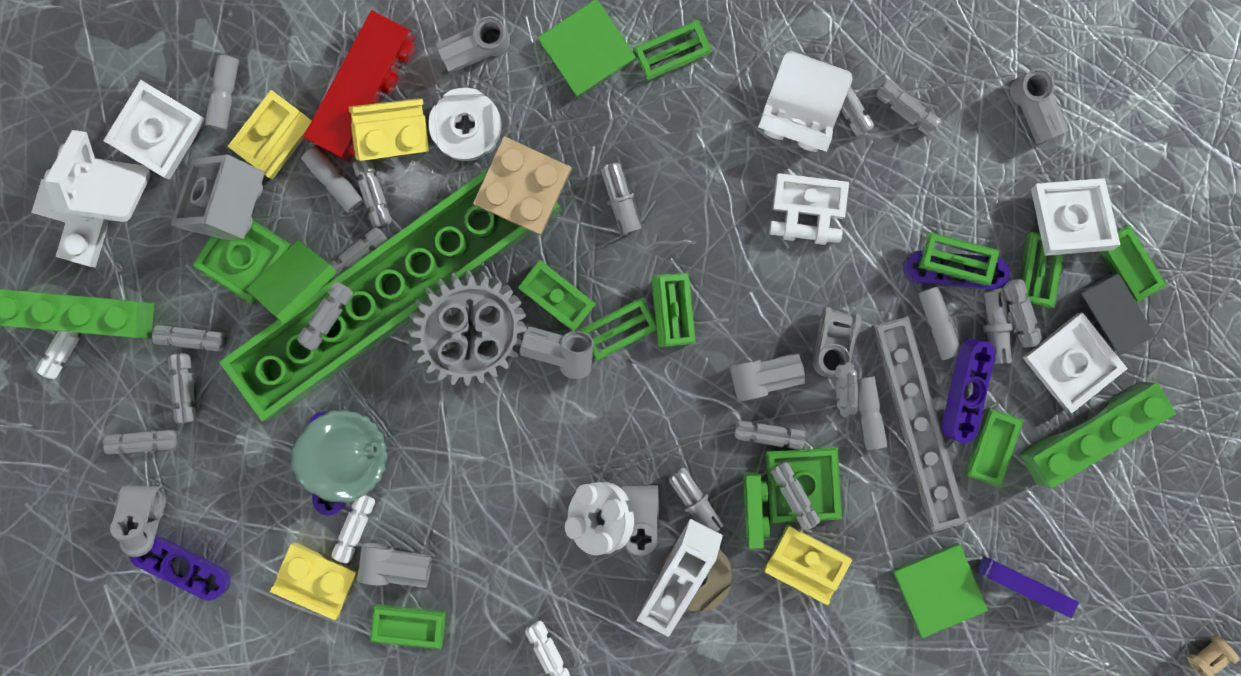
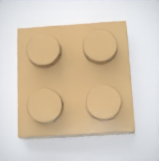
M504 136L473 204L542 236L572 167Z

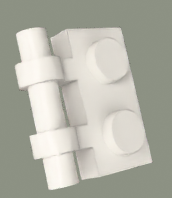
M778 173L776 175L772 210L786 212L785 222L771 221L769 235L783 236V240L794 241L795 238L814 240L815 244L826 245L827 242L841 243L842 229L829 228L830 218H845L849 182ZM798 214L818 216L817 225L797 224Z

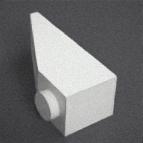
M692 519L688 521L638 615V622L667 637L671 635L715 563L723 535Z

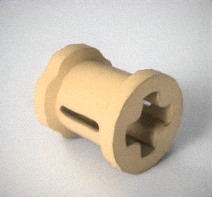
M1213 635L1210 638L1211 643L1196 655L1190 654L1186 657L1189 664L1200 676H1215L1229 663L1236 664L1240 661L1235 651L1217 635Z

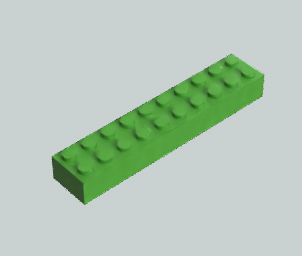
M489 168L322 287L285 324L280 320L275 321L219 362L262 422L276 419L410 322L411 318L409 315L411 312H421L415 302L416 299L425 301L429 299L425 288L428 287L435 292L439 290L437 279L440 278L447 285L451 283V273L453 272L459 280H464L466 270H470L474 276L533 233L473 204ZM556 203L548 221L562 212L558 203ZM335 282L344 284L352 290L353 296L347 305L342 304L340 308L343 311L326 335L322 334L321 338L323 340L316 350L313 351L302 346L297 338L304 327L308 328L310 326L308 321L322 300L329 298L328 291Z

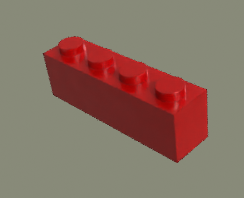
M371 10L303 137L312 144L349 163L352 157H355L351 128L352 118L349 107L382 103L386 93L390 95L394 91L399 80L397 73L402 63L409 62L416 48L414 43L415 37L411 31Z

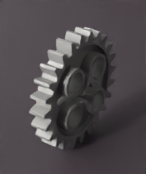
M466 270L464 280H459L453 272L451 273V283L447 285L440 278L437 279L439 290L436 292L428 287L425 288L429 299L427 301L416 299L415 302L421 312L410 313L409 316L415 325L407 327L410 336L414 337L409 341L412 350L416 351L414 355L418 363L424 362L423 367L427 373L435 370L434 374L439 381L448 375L451 385H455L458 378L462 377L465 385L469 386L473 376H476L480 383H484V373L489 372L493 377H497L495 367L500 365L506 369L509 368L505 358L507 356L518 357L513 346L522 344L523 339L517 333L526 331L527 327L522 321H519L526 317L522 308H518L521 302L516 295L511 296L513 291L507 284L502 286L501 281L496 276L489 282L487 275L482 271L475 280L470 270ZM468 299H471L470 304H469V311H468V315H467V311H466V301H467ZM493 306L489 314L479 316L483 308ZM449 308H458L453 316L443 317V314ZM468 318L472 323L470 326H468ZM463 332H467L468 339H466ZM491 340L489 346L484 349H478V346L483 341ZM456 342V345L451 350L442 351V348L447 343ZM469 345L470 353L469 356L465 358L466 351Z

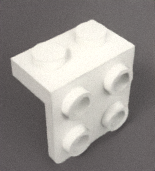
M793 51L786 52L761 115L758 128L764 129L766 135L775 139L783 140L786 137L798 141V145L805 150L817 152L820 149L827 152L832 140L833 127L852 83V74L847 70Z
M72 130L65 144L59 147L58 157L52 168L48 169L45 173L44 188L49 193L55 212L125 222L131 218L151 174L149 168L143 165L96 159L87 132Z

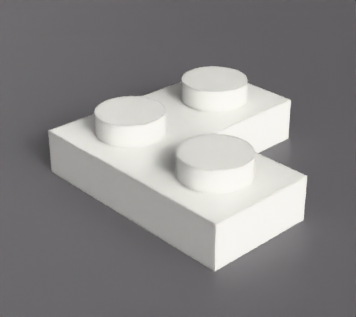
M41 179L31 213L65 222L56 257L96 268L110 220L55 212L49 193L44 188V179Z

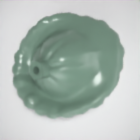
M347 410L328 411L310 422L303 433L298 436L291 450V468L296 475V481L304 486L308 492L316 494L323 500L349 503L365 496L366 493L375 487V484L380 482L381 475L386 469L385 463L388 459L384 436L378 430L377 425L372 423L367 416H361L357 412Z

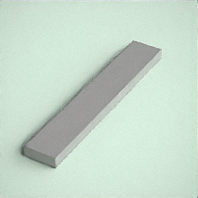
M909 317L872 326L930 531L936 532L968 523Z

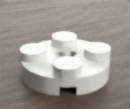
M457 88L450 90L443 95V98L438 101L436 106L434 105L430 112L429 131L433 141L445 155L455 160L473 161L480 159L495 149L496 143L500 138L502 124L498 109L488 97L476 89ZM465 115L469 117L471 122H475V127L471 128L467 134H463L461 129H456V123L462 122V116Z
M609 482L580 485L569 505L568 519L565 522L567 536L574 539L581 550L591 555L610 554L615 550H620L629 541L634 527L633 512L628 511V505L625 502L629 501L626 493L617 485ZM600 510L602 511L601 517L605 520L604 525H598L596 521V515Z

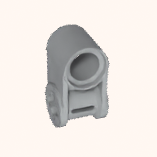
M824 307L819 321L818 338L813 355V367L819 375L824 377L835 376V370L827 369L823 362V357L827 351L837 354L840 365H845L847 362L851 363L854 344L861 325L860 314L855 313L853 316L832 312L831 307Z
M125 485L120 489L116 511L110 525V532L114 539L120 542V547L127 556H142L153 547L159 520L165 507V492L161 486Z
M658 485L622 486V490L629 499V501H625L628 505V511L633 512L634 527L631 536L637 535V529H644L645 535L651 536V540L645 541L644 547H638L637 542L630 539L626 547L634 555H648L657 545V518L659 517Z

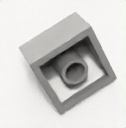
M228 154L192 159L171 226L223 240L244 239L245 234L248 233L252 225L251 215L255 202L259 199L263 190L262 180L265 172Z

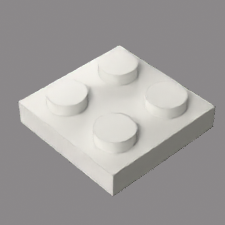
M140 80L103 141L170 180L206 119Z
M1105 178L1037 183L1032 187L1031 193L1045 256L1115 250L1120 246Z
M1083 313L1074 315L1022 357L1066 413L1076 411L1128 369Z

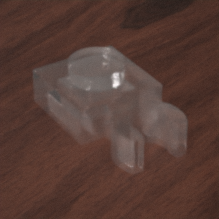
M396 156L385 157L389 162L394 163L395 170L389 175L378 171L376 175L386 183L399 182L395 192L430 209L445 180L444 176L411 160L406 169Z

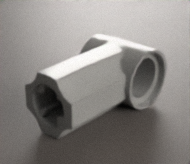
M487 16L478 20L474 27L445 39L436 45L448 72L452 74L489 56H501L510 46V36L499 19ZM490 30L500 31V37L495 43H484V36Z
M1034 69L1017 77L1010 86L1011 98L1016 104L1021 106L1036 144L1069 131L1053 94L1054 79L1049 72L1043 69ZM1028 80L1036 85L1037 92L1035 96L1027 90Z
M528 326L520 347V355L560 366V371L564 376L571 379H581L588 376L591 372L594 342L589 334L581 331H572L563 336Z
M799 354L786 355L763 362L755 360L729 367L737 402L769 395L768 392L806 384L804 368Z
M364 543L361 548L357 581L368 585L383 586L395 583L426 588L431 573L432 555L394 550V547L385 544Z

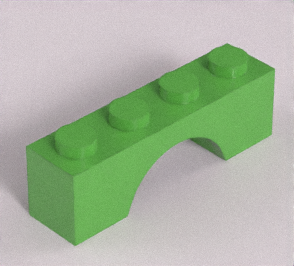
M0 289V326L131 338H151L155 303Z
M1138 382L1110 399L1108 406L1088 421L1065 432L1048 436L1021 452L1019 455L1036 484L1052 489L1176 415L1160 385L1157 382Z

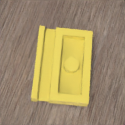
M270 90L228 147L255 168L264 171V174L273 180L304 140L303 136L312 120L274 91Z
M417 98L349 107L352 118L351 128L356 160L362 161L429 151L425 115H423L422 110L423 99Z
M787 524L763 570L765 573L812 598L829 605L830 599L841 583L852 559Z
M294 542L287 551L270 592L336 621L354 584L358 570Z

